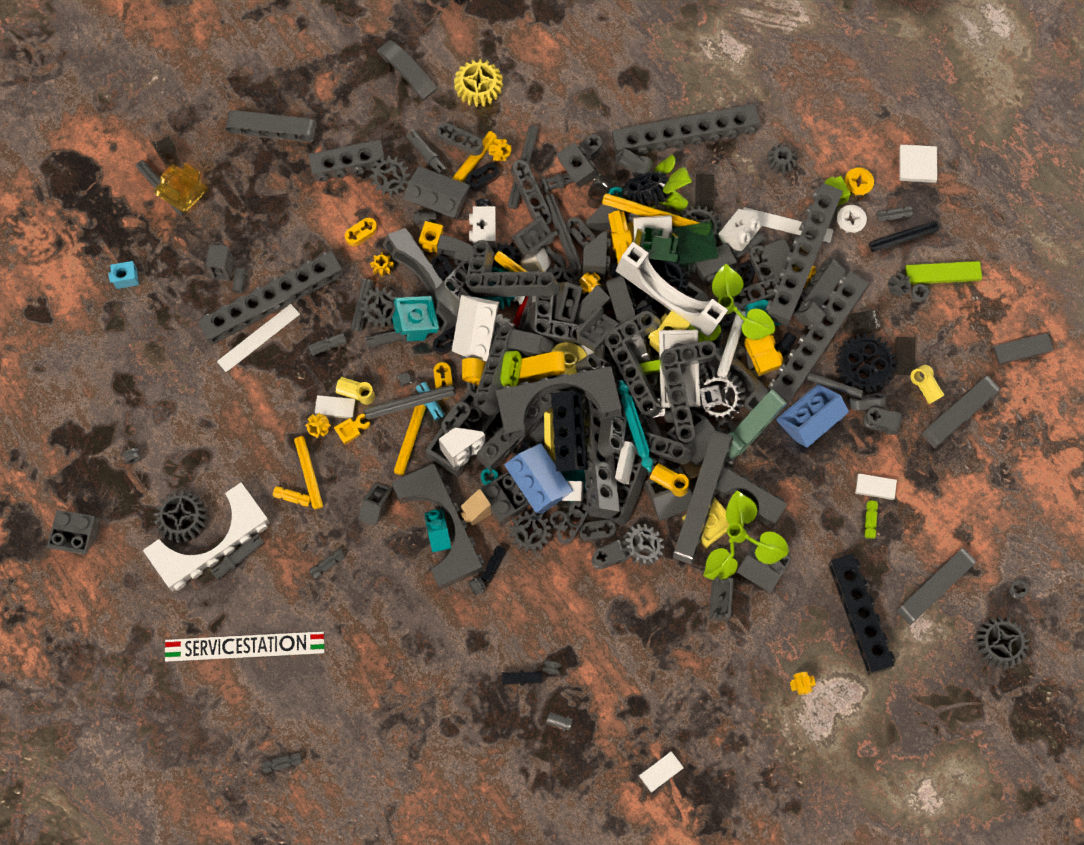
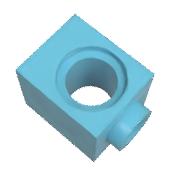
M133 261L110 265L111 272H108L109 281L115 285L116 289L139 285L137 268ZM122 273H127L125 277L119 278Z

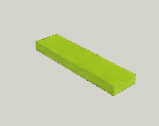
M980 261L905 266V273L907 277H910L909 282L911 285L982 280Z

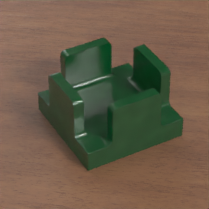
M644 227L642 230L637 228L635 240H632V242L649 253L648 259L677 262V235L670 233L669 237H662L663 231L661 229Z

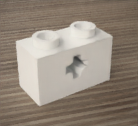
M473 207V213H469V224L473 225V231H469V242H473L474 245L478 240H485L491 248H496L495 207Z
M738 209L719 232L722 243H727L730 249L742 251L762 227L757 213Z

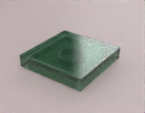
M711 221L674 228V234L678 236L677 249L681 266L718 259Z

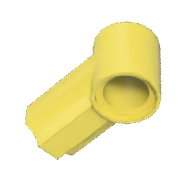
M922 365L912 371L911 381L919 386L930 404L943 397L944 393L933 377V369L928 365ZM920 371L924 374L925 379L920 376Z
M344 377L338 380L335 391L337 394L359 400L365 405L371 404L375 400V393L369 383H360ZM364 391L370 392L367 396H361Z

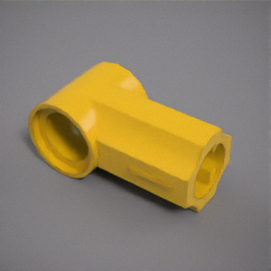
M659 463L655 466L650 476L651 480L671 490L678 497H682L688 492L689 482L685 475L677 474ZM681 482L685 486L683 488H677L675 487V484Z

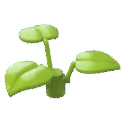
M671 154L661 161L653 171H660L665 174L671 172L675 166V157ZM682 167L670 176L669 181L663 188V192L671 194L667 198V202H660L659 204L665 205L667 208L672 206L677 212H681L686 208L688 201L676 191L692 183L686 168Z
M727 264L722 266L714 277L712 291L719 298L718 303L728 310L726 314L734 311L744 320L741 329L743 334L749 339L759 340L773 334L775 325L766 312L760 309H751L746 318L735 307L732 297L739 295L743 290V280ZM718 324L709 338L698 330V342L715 340L721 333L720 325ZM692 325L689 326V330H697Z
M739 491L733 494L726 509V520L729 524L727 534L730 537L731 554L723 548L711 552L706 561L703 574L708 579L714 580L718 577L720 580L730 578L736 572L738 562L732 558L735 555L734 542L741 543L748 539L758 545L755 555L764 564L776 563L789 553L787 542L775 532L763 533L760 537V542L747 535L746 530L743 528L744 523L749 524L755 519L757 507L750 498Z

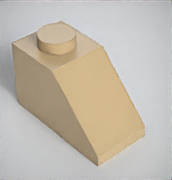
M481 489L477 490L461 506L462 513L460 515L471 526L476 525L491 515V504Z

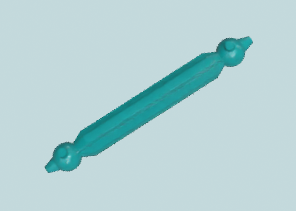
M620 380L618 392L622 395L621 402L638 455L642 458L641 464L648 472H652L653 460L649 457L650 450L633 398L629 394L628 386Z

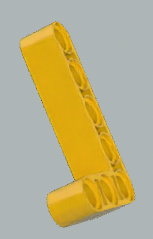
M550 352L523 358L518 384L564 374L565 353ZM476 358L462 359V380L479 385L486 362Z

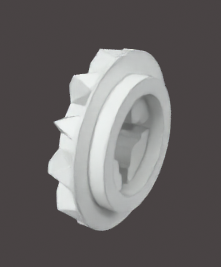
M855 205L844 206L837 215V223L840 229L845 230L846 233L853 232L855 234L861 231L867 222L865 212ZM849 215L852 216V219H857L853 225L850 221H847Z

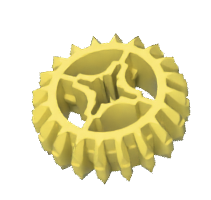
M473 59L472 64L466 62L465 67L460 66V71L456 72L454 87L455 91H457V96L462 97L463 102L468 100L469 106L475 103L476 107L479 103H482L484 107L485 102L491 104L492 99L497 100L498 95L501 94L503 82L500 71L495 69L494 64L489 66L488 60L482 63L481 59L478 63H475Z

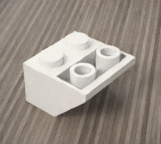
M454 428L439 438L440 450L454 468L458 465L462 466L468 462V458L473 454L477 455V452L486 444L485 434L481 431Z

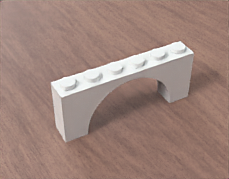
M632 242L621 257L616 272L666 308L687 320L690 325L709 338L728 310L713 299L710 301L695 300L673 288L654 270L648 259L649 253Z
M239 483L225 493L231 505L232 521L226 537L217 547L199 555H184L169 549L158 539L143 550L172 592L182 589L191 578L196 579L203 573L204 569L215 566L219 562L218 559L224 555L232 554L238 545H244L252 539L251 536L257 532L261 533L268 528L269 520L242 483Z

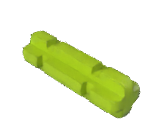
M877 501L867 502L865 538L868 539L876 537Z

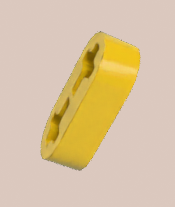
M365 218L345 232L346 243L349 246L356 247L372 237L377 232L375 220ZM367 224H368L369 226L372 225V229H371V230H369L368 228L366 229L365 225H367ZM353 234L357 239H351L350 235Z
M445 362L436 364L434 367L436 389L442 388V383H446V386L453 385L450 366ZM440 368H444V371H447L444 373L445 378L441 379V374L437 373L440 372Z

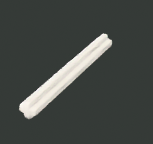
M739 310L746 317V312ZM737 313L717 371V375L723 378L727 377L744 322Z

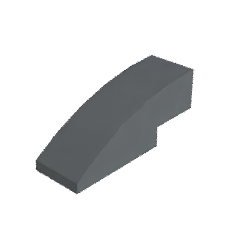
M440 234L437 247L438 255L454 258L455 265L458 266L463 260H470L473 246L456 238Z

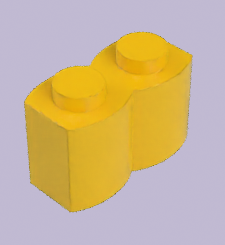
M772 334L759 340L745 339L746 350L759 376L781 367L783 358L781 353L774 348L775 340Z

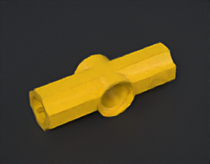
M620 210L608 214L611 242L616 252L618 264L632 243L624 211Z

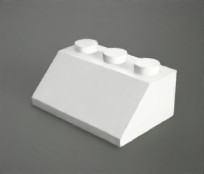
M461 295L452 347L453 352L467 358L487 361L493 341L499 306L498 301Z

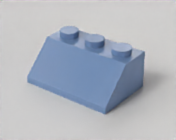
M817 384L776 420L796 442L808 447L835 423L840 421L849 411L841 395Z
M542 443L519 453L504 464L536 513H545L573 492L563 474L556 472L555 462Z

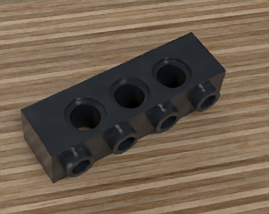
M566 391L552 393L551 404L553 407L556 472L587 470L582 392Z

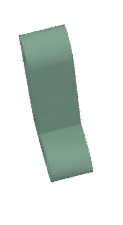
M771 390L732 433L728 434L733 436V442L728 454L731 459L741 455L786 406L787 402L774 390Z

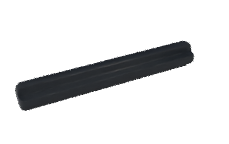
M931 221L870 241L869 248L871 252H875L936 232L939 229L938 222Z

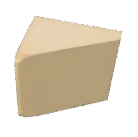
M690 461L679 465L684 475L688 478V482L699 476L702 467L701 464L696 467Z

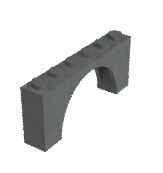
M600 366L591 371L581 370L571 375L562 374L552 379L542 378L538 382H523L519 386H504L500 390H496L506 440L525 437V421L531 407L543 396L556 391L582 392V395L597 407L602 420L620 417L621 405L611 366Z
M433 463L391 482L400 504L409 501L431 502L441 507L453 521L455 526L453 547L440 564L431 568L438 588L442 590L483 571L482 565L484 561L480 553L476 555L474 550L476 544L472 536L468 537L465 531L468 530L465 520H460L457 514L460 512L457 503H452L449 497L452 493L448 484L444 486L441 480L444 476L440 467L436 469Z

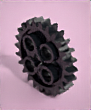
M864 333L862 338L859 334H856L855 340L849 337L848 342H843V347H839V353L835 356L838 361L834 365L839 367L836 373H842L839 380L845 379V385L850 383L851 387H857L860 390L864 389L866 394H868L870 389L875 393L877 387L883 390L884 385L888 386L889 380L894 378L892 373L897 371L894 367L897 361L893 360L896 354H890L893 348H886L888 342L881 343V337L875 340L874 334L870 338H867L866 333ZM864 349H871L873 354L866 353ZM848 358H855L857 363L850 362ZM871 360V362H870L869 365H868V364L862 365L863 362H864V363H867V362H869V361ZM875 364H880L883 367V369H877L875 367ZM860 367V368H859L858 370H856L855 372H852L853 369H856V368ZM859 373H864V374H866V375H867V378H866V379L861 378V377L859 376Z

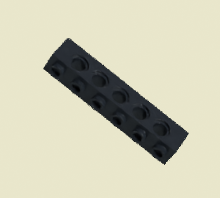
M854 554L831 560L828 566L868 676L894 667L895 657L893 652L889 651L887 647L888 638L885 632L882 633L880 628L881 619L878 614H875L873 608L875 605L871 595H868L866 589L868 587L867 581L864 576H861V565L858 558H855ZM845 573H851L854 580L848 581L845 578ZM851 592H858L860 594V599H854L851 595ZM858 610H864L867 613V618H861ZM865 629H872L874 637L867 636ZM872 647L879 648L881 651V655H874L872 652Z

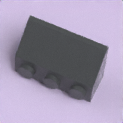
M419 166L409 180L403 199L458 220L470 185Z

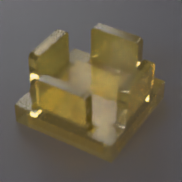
M186 163L183 166V170L178 166L175 168V165L171 164L162 173L161 182L155 188L154 194L185 214L207 191V186L200 181L201 173Z

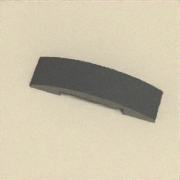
M389 40L376 50L387 64L390 63L411 85V89L423 101L437 90L421 67L393 41Z

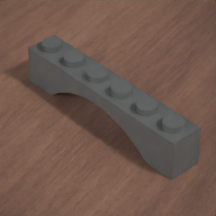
M406 228L387 234L383 247L392 260L409 268L423 282L429 296L432 297L441 333L455 326L457 317L435 295V290L443 280L439 278L432 264L426 259L422 249L414 241L413 236Z

